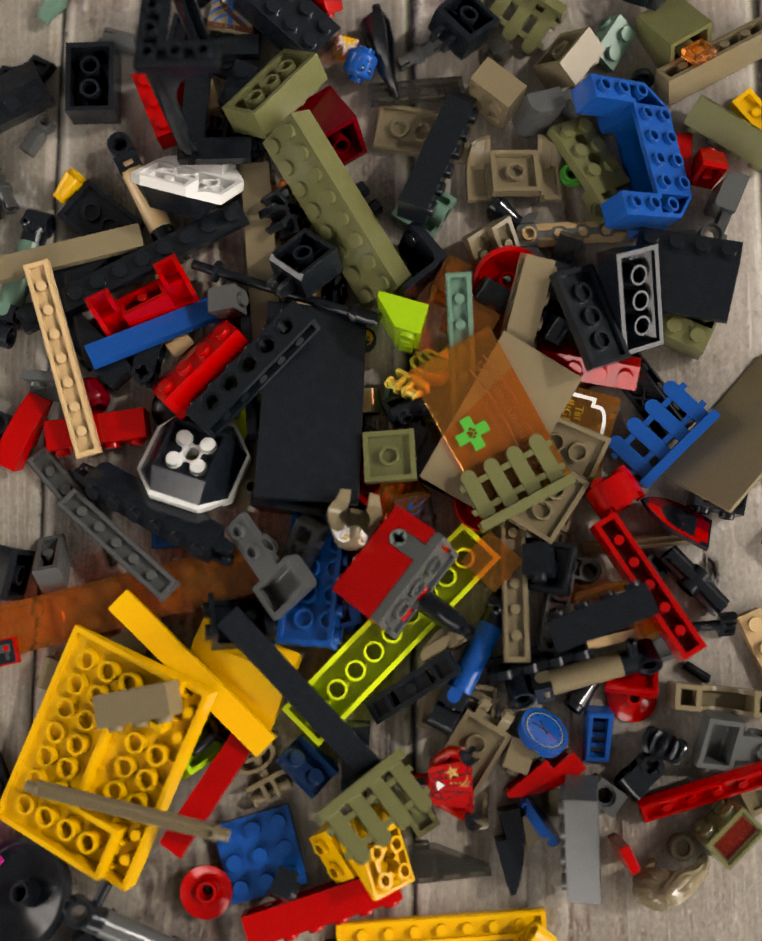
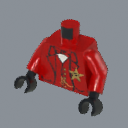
M448 745L437 752L433 758L429 759V773H414V778L423 789L426 786L430 789L432 804L437 805L440 809L465 822L468 830L476 831L482 825L478 824L475 820L483 818L481 811L472 813L470 810L474 809L472 766L479 761V758H474L471 754L476 752L477 748L474 745L467 749L465 747Z

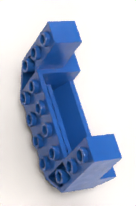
M590 73L571 90L576 113L596 116L600 133L615 135L624 172L631 181L628 184L629 191L621 190L600 205L606 228L624 229L627 231L628 239L630 240L637 239L640 227L663 230L683 217L693 197L668 107L644 82Z

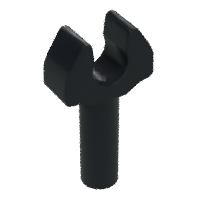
M217 717L206 724L208 733L196 743L191 754L193 757H197L214 741L224 744L232 732L229 729L225 732L218 730L217 726L221 721Z

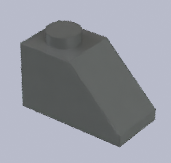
M64 533L39 538L32 574L42 594L68 588L70 565Z

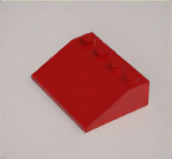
M220 320L150 388L178 418L183 420L187 416L184 411L189 407L191 401L199 397L207 389L208 384L225 370L229 362L235 360L243 352L244 347L249 342L227 320Z

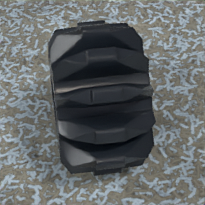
M647 726L646 731L642 735L640 747L643 751L673 765H680L682 759L685 758L688 746L685 740L654 726Z

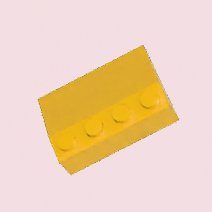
M203 618L190 651L271 731L285 698L239 649L212 651L211 641L205 639V624H209L208 618ZM275 643L274 646L298 670L303 659L300 653Z

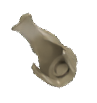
M701 853L695 864L673 871L671 869L655 868L654 866L658 861L655 858H650L640 869L641 871L633 876L632 891L638 903L652 910L663 912L668 910L670 906L674 907L681 904L699 889L707 875H709L710 860L705 853Z

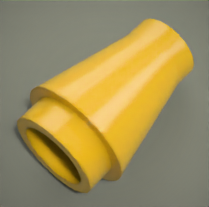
M70 167L68 171H64L52 195L65 204L87 179L73 167Z

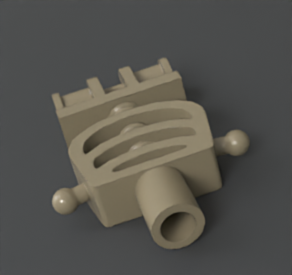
M271 731L277 738L279 735L278 731ZM273 741L258 757L251 752L244 764L251 762L253 763V768L242 766L238 772L241 775L258 773L257 775H259L260 779L245 788L247 793L260 787V793L251 795L252 802L256 808L265 801L268 803L273 801V794L276 793L280 797L284 791L294 788L289 776H286V779L280 782L277 781V777L286 773L282 768L272 773L267 771V766L272 762L277 753V748ZM269 748L270 757L266 762H264L263 759H261V756ZM271 782L273 788L270 790L266 785V783Z

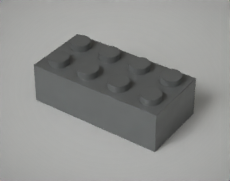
M566 774L565 785L560 784V797L558 800L559 814L561 815L559 831L560 840H562V890H567V902L601 904L598 776Z

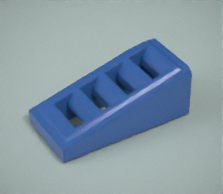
M589 705L586 712H584L583 761L609 763L614 713L608 706ZM592 727H603V730H592ZM591 737L603 738V741L591 740ZM590 747L603 748V752L590 751Z

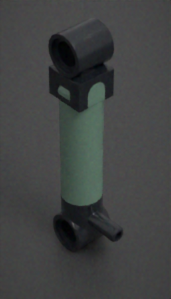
M28 208L20 219L23 231L15 252L45 245L47 239L55 231V215ZM26 278L6 282L2 286L0 292V347L11 349L17 338V330H20L21 323L15 311L22 308L29 292Z

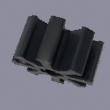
M288 184L277 188L260 200L266 207L258 212L259 218H269L272 220L270 226L265 230L269 235L279 231L280 241H285L302 229H309L311 223L304 219L307 215L302 207H300L296 197L292 194Z

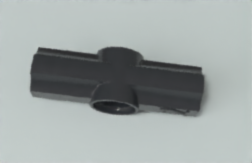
M673 545L661 555L659 561L677 579L678 586L687 595L694 597L711 616H716L728 606L730 601L711 582L710 575L701 566L694 564L676 545Z

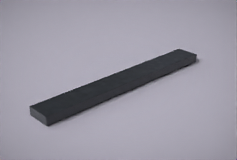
M238 606L217 623V626L359 778H362L381 762L380 758Z

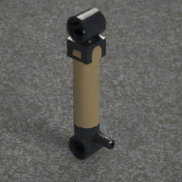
M629 637L626 640L627 649L549 670L546 667L541 668L538 672L529 675L523 673L514 675L513 678L505 680V686L511 706L515 709H525L532 706L536 701L538 705L555 701L554 695L635 673L652 675L662 669L663 662L653 640L645 638L636 641L635 638Z

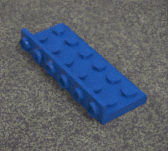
M348 505V508L356 509V506ZM292 515L287 556L299 555L314 575L316 586L278 620L275 643L278 645L329 648L332 651H337L338 644H341L343 637L340 621L345 616L346 608L343 598L334 592L332 588L337 578L350 566L351 553L337 547L326 518Z

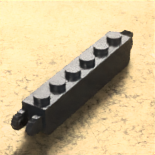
M102 462L96 467L82 463L73 471L74 478L85 486V494L90 499L104 504L111 511L118 512L132 523L139 524L153 535L160 536L171 545L181 548L196 559H200L207 564L213 560L218 564L224 565V567L233 564L235 545L224 537V526L202 513L196 514L149 498L142 480L110 462Z

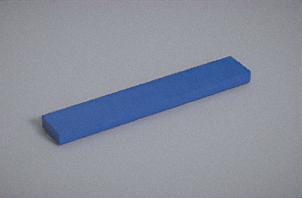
M205 298L87 344L84 348L96 370L221 319L208 313V298Z

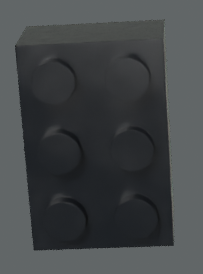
M115 42L66 43L65 112L74 125L121 124L122 56Z

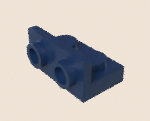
M302 733L275 761L311 799L340 770L336 766L335 761L326 755L305 733Z

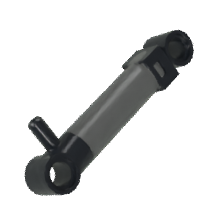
M107 880L102 882L93 901L89 900L84 894L77 893L68 897L63 905L64 919L70 928L81 929L106 941H185L174 935L170 937L102 906L113 886ZM79 905L85 907L82 915L78 917L70 915L74 907Z

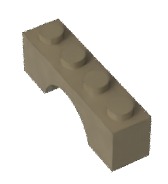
M668 680L666 706L675 710L704 712V710L710 709L762 719V690Z

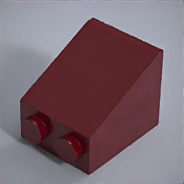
M330 85L310 96L305 104L295 111L310 109L344 166L368 153L357 116Z

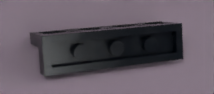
M637 352L631 354V356L642 358L637 382H640L643 386V394H634L632 390L627 389L621 390L642 417L646 419L649 414L644 409L645 403L650 399H655L662 403L667 396L662 390L665 383L643 355ZM673 401L666 407L679 421L687 415ZM691 419L685 427L688 429L695 422ZM655 420L649 424L661 440L666 436L665 432L661 429V425Z

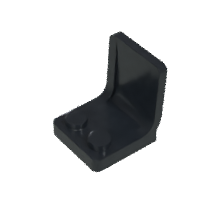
M411 222L407 225L398 245L402 258L407 260L418 273L403 284L397 295L411 300L419 295L427 287L428 283L435 279L447 257V254L422 224Z

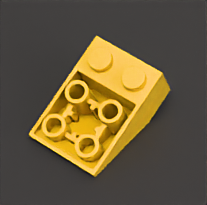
M379 803L370 805L382 822L389 818ZM356 817L349 822L361 839L368 835ZM394 823L387 828L391 833V841L387 846L379 847L374 841L367 845L371 854L367 863L358 865L352 858L349 860L374 901L415 881L400 829ZM339 841L340 848L342 849L343 853L346 854V849Z

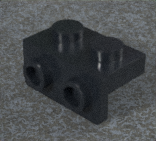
M431 390L429 394L414 400L404 399L401 395L396 394L380 401L381 408L393 428L406 425L415 419L431 415L439 410V396L436 391L431 392Z

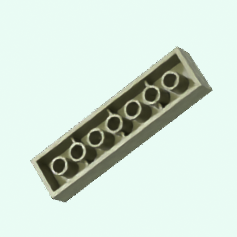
M310 109L289 113L262 144L289 185V188L318 235L338 248L343 266L342 273L365 309L373 310L378 307L377 295L379 291L397 295L403 284L410 280L412 275Z

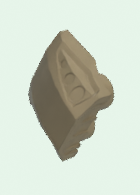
M436 625L425 639L419 652V657L422 662H429L448 649L452 652L461 648L469 642V639L459 634L445 631Z

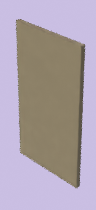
M504 330L487 359L515 395L534 434L542 435L544 440L547 441L581 382L582 377ZM486 360L484 369L479 371L477 377L497 403L513 432L519 448L524 453L526 452L525 446L528 445L527 438L531 437L533 433L510 390ZM476 378L419 475L422 480L428 481L474 509L475 507L467 492L461 494L458 489L463 486L460 481L461 474L464 471L470 470L478 478L485 474L483 463L487 459L494 458L502 465L508 462L505 457L506 450L511 446H517L497 406ZM467 416H470L474 425L485 420L490 428L489 431L481 435L486 446L478 451L475 450L471 441L460 447L455 436L464 432L459 421ZM469 428L466 434L469 435V438H476V429ZM533 455V457H531V458H529V459H526L527 462L529 463L530 467H531V464L534 463V461H530V462H529V460H532V459H535V460H536V458L534 457V455ZM512 468L504 471L513 489L521 485ZM489 480L481 483L490 501L498 497ZM502 503L494 507L497 513L505 509Z
M762 354L714 407L721 416L660 475L729 513L737 507L762 477Z

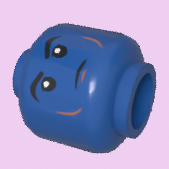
M357 44L356 48L352 47L349 49L343 66L344 71L349 74V80L361 84L362 80L370 81L372 79L378 62L376 56H374L375 51Z

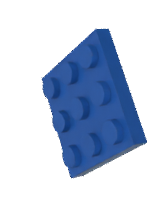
M289 802L216 823L220 824L223 828L231 830L228 842L217 840L216 843L223 870L228 875L232 884V905L267 895L280 865L300 874L297 882L301 883V885L308 883L309 878Z

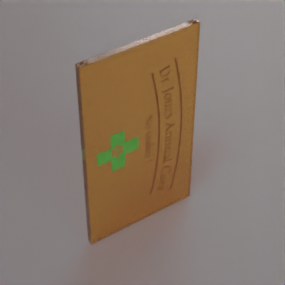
M489 326L484 327L478 333L420 366L410 369L408 372L463 472L467 470L473 471L478 478L485 474L483 463L487 459L494 458L502 465L508 462L505 453L509 447L517 446L524 453L530 450L528 439L533 434H540L545 441L551 440L553 445L549 448L558 464L563 462L566 466L562 470L564 475L566 476L571 473ZM534 455L526 459L535 476L543 473ZM512 468L504 471L513 489L521 485ZM547 478L539 482L542 488L550 485ZM489 480L481 483L490 501L498 497ZM525 491L517 494L519 500L528 497ZM502 503L494 507L497 513L505 509Z

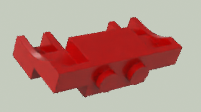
M175 253L152 264L159 279L117 300L114 299L108 288L85 298L88 309L107 337L200 301Z

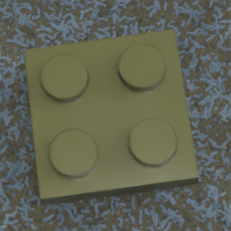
M414 428L362 432L366 485L417 481Z

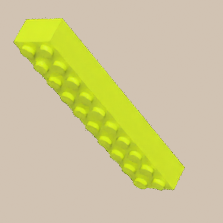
M463 523L447 538L459 556L432 591L453 607L501 558L472 529ZM417 610L398 637L394 639L368 619L308 682L345 720L437 624ZM289 702L282 708L318 747L325 741Z

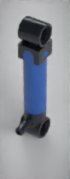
M497 586L492 591L485 610L475 628V636L469 640L458 662L463 672L445 684L438 702L435 704L427 720L428 726L449 737L453 734L502 634L501 588Z

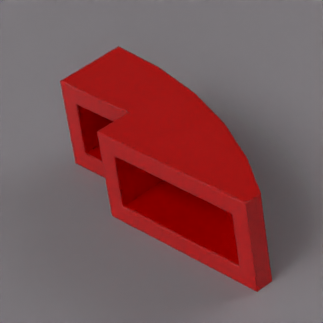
M33 392L27 394L0 440V466L11 471L23 470L31 447H36L44 427V421L47 420L53 401Z
M568 748L550 764L544 757H540L530 766L528 775L520 774L519 777H516L505 786L503 790L509 798L543 793L560 786V784H564L566 774L579 775L587 768L576 754Z

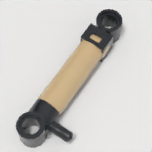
M124 132L111 134L107 140V147L114 157L113 160L130 191L153 241L174 232L175 229L166 211L151 208L138 186L131 182V172L144 166L131 139ZM126 146L124 150L118 151L120 147ZM186 257L179 260L181 265L185 262Z

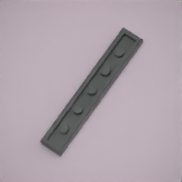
M76 487L56 504L160 602L164 603L181 585L179 581Z

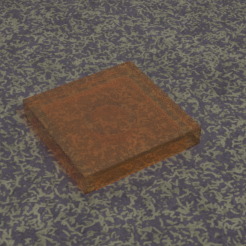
M624 579L572 592L570 604L598 598L599 595L614 590L615 593L624 591V585L627 584V581Z

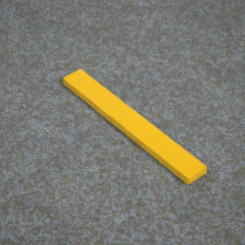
M129 589L125 590L108 608L166 667L219 691L210 711L256 757L276 738Z
M544 906L357 919L335 925L336 941H495L514 939L532 921H537L547 929Z

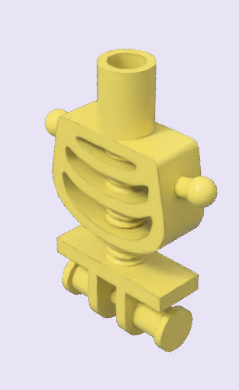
M448 346L439 353L429 348L421 352L415 351L410 358L411 374L398 368L395 370L397 380H395V377L389 376L385 381V387L393 389L395 394L401 395L404 399L414 400L429 394V386L444 385L449 380Z

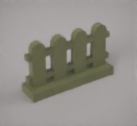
M495 0L490 10L500 19L498 25L504 28L502 31L503 41L512 43L516 37L523 40L522 53L530 56L536 49L538 51L542 50L544 44L541 43L550 29L554 31L558 23H562L566 17L568 6L559 0ZM513 4L517 7V10L511 19L507 21L502 17L510 5ZM533 17L537 22L529 34H527L522 28L529 18Z
M533 434L528 439L530 450L522 453L519 447L511 446L505 453L508 462L500 465L496 459L489 458L483 463L485 474L477 478L476 474L470 470L464 471L461 474L460 481L463 486L458 489L461 494L467 492L475 507V510L472 511L473 516H480L482 521L477 525L481 533L492 529L577 482L572 473L564 475L562 470L566 466L563 462L558 464L549 448L553 445L550 439L545 441L542 435ZM533 455L543 471L538 476H535L526 460ZM509 468L513 469L521 484L514 489L504 473ZM547 478L550 485L542 488L539 482ZM487 480L490 481L498 495L492 501L489 500L481 483ZM525 491L528 497L519 500L517 494ZM502 503L505 509L497 513L494 507Z
M401 747L321 809L314 817L319 827H322L325 823L329 826L330 829L326 833L330 838L335 834L347 851L344 855L347 861L352 858L358 865H364L371 856L370 850L367 848L370 842L374 841L379 847L387 846L391 841V833L387 829L394 823L398 829H407L412 822L408 810L414 806L418 812L425 813L431 808L432 802L427 795L431 791L427 786L423 789L410 773L413 770L410 764L405 767L402 763L407 755ZM388 773L391 779L385 783L382 777ZM395 784L398 785L409 800L404 805H402L390 789ZM368 789L372 795L365 799L362 794ZM375 801L379 803L389 816L384 822L380 820L370 806ZM348 806L351 812L344 816L341 810ZM355 817L368 833L364 839L359 837L349 823Z

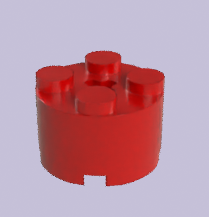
M625 465L611 472L612 475L606 480L603 477L596 479L589 484L590 487L585 491L586 498L600 520L615 511L619 514L631 506V501L636 499L638 502L646 496L631 471Z

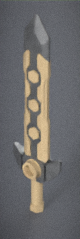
M528 213L516 228L520 246L529 250L535 256L542 258L544 256L538 248L555 247L560 231L584 238L583 244L618 243L637 240L628 239L627 231L624 229H607L605 222L602 224H597L594 221L558 222L535 225L534 222L539 213Z

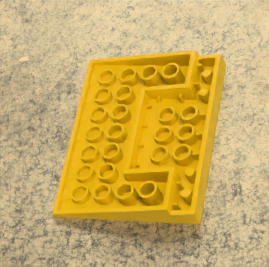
M79 624L74 625L0 799V820L92 879L99 881L103 878L122 891H127L136 885L160 827L36 797L32 793L24 791V784L28 779L34 781L43 780L167 812L219 691ZM178 680L183 713L173 715V721L157 724V720L152 719L149 720V725L133 728L132 723L125 724L124 730L110 733L108 728L97 729L92 696Z

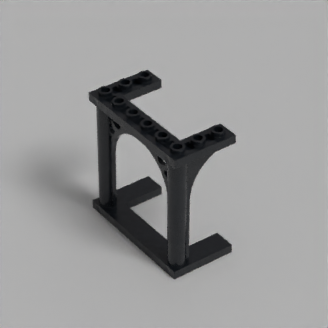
M141 0L133 68L136 74H145L178 145L177 161L179 165L252 164L254 144L252 137L206 138L212 72H220V61H235L236 59L260 60V33L208 35L197 0H173L188 41L167 42L172 0ZM185 79L181 109L176 92L180 83Z

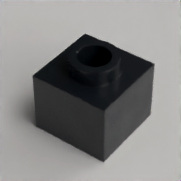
M280 865L267 895L287 904L289 898L295 899L301 883L297 882L300 874Z

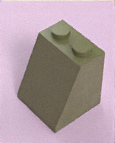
M666 0L656 11L648 9L637 15L636 33L637 38L656 67L660 68L711 42L712 21L686 0Z

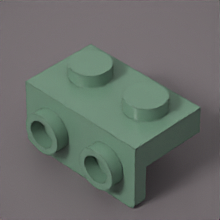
M621 14L605 17L599 23V29L595 34L605 48V51L599 57L598 63L607 73L614 71L637 36L636 31Z

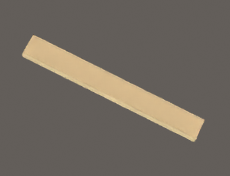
M43 259L25 264L23 269L75 457L79 460L103 453L50 260Z

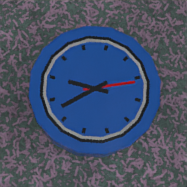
M531 708L526 710L520 718L517 727L519 737L529 750L534 749L536 752H539L537 755L553 758L560 755L567 746L568 734L561 720L552 712L543 708Z
M530 796L523 799L521 807L528 808L525 810L526 817L544 839L548 837L550 839L547 844L555 847L561 842L555 827L540 806Z

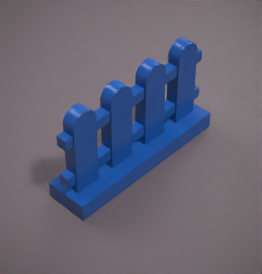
M667 381L662 388L667 398L662 403L655 399L648 400L645 403L644 409L649 416L643 422L636 417L630 418L626 426L631 434L625 440L620 436L611 437L609 447L613 452L610 455L614 459L617 456L622 458L632 468L631 473L633 476L638 474L642 477L638 482L646 489L721 416L714 408L706 411L703 407L707 403L703 400L698 403L684 390L687 387L684 382L678 385L675 381ZM672 401L687 414L681 421L666 409ZM692 419L696 424L689 430L685 425ZM653 420L668 432L662 440L647 427ZM674 437L678 442L670 448L667 443ZM635 438L650 450L644 458L629 445ZM656 456L660 460L652 467L648 462Z

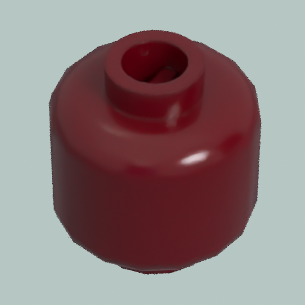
M84 378L83 382L92 414L103 413L111 402L107 388L97 378Z

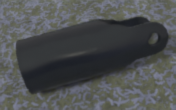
M430 592L421 600L418 607L419 612L442 629L459 634L466 639H472L475 636V628L467 623L459 610L435 593Z

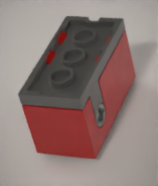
M396 505L385 516L384 522L378 530L370 535L368 543L361 552L353 557L352 563L347 570L337 578L332 590L358 612L396 639L417 612L423 597L433 591L459 555L445 536Z

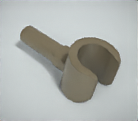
M483 792L481 812L483 818L475 820L478 824L482 825L478 830L487 829L489 826L487 810L489 792Z

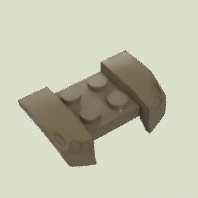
M490 134L471 142L466 153L465 162L467 203H490L492 197L538 196V202H562L557 148L552 140L538 134L535 150H490Z

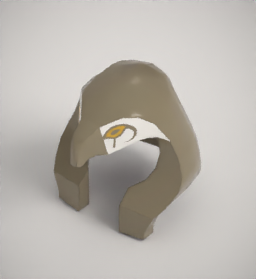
M339 489L338 496L330 503L327 509L326 516L337 547L347 551H359L368 543L370 535L374 533L382 519L380 495L369 493L366 511L348 508L351 489Z

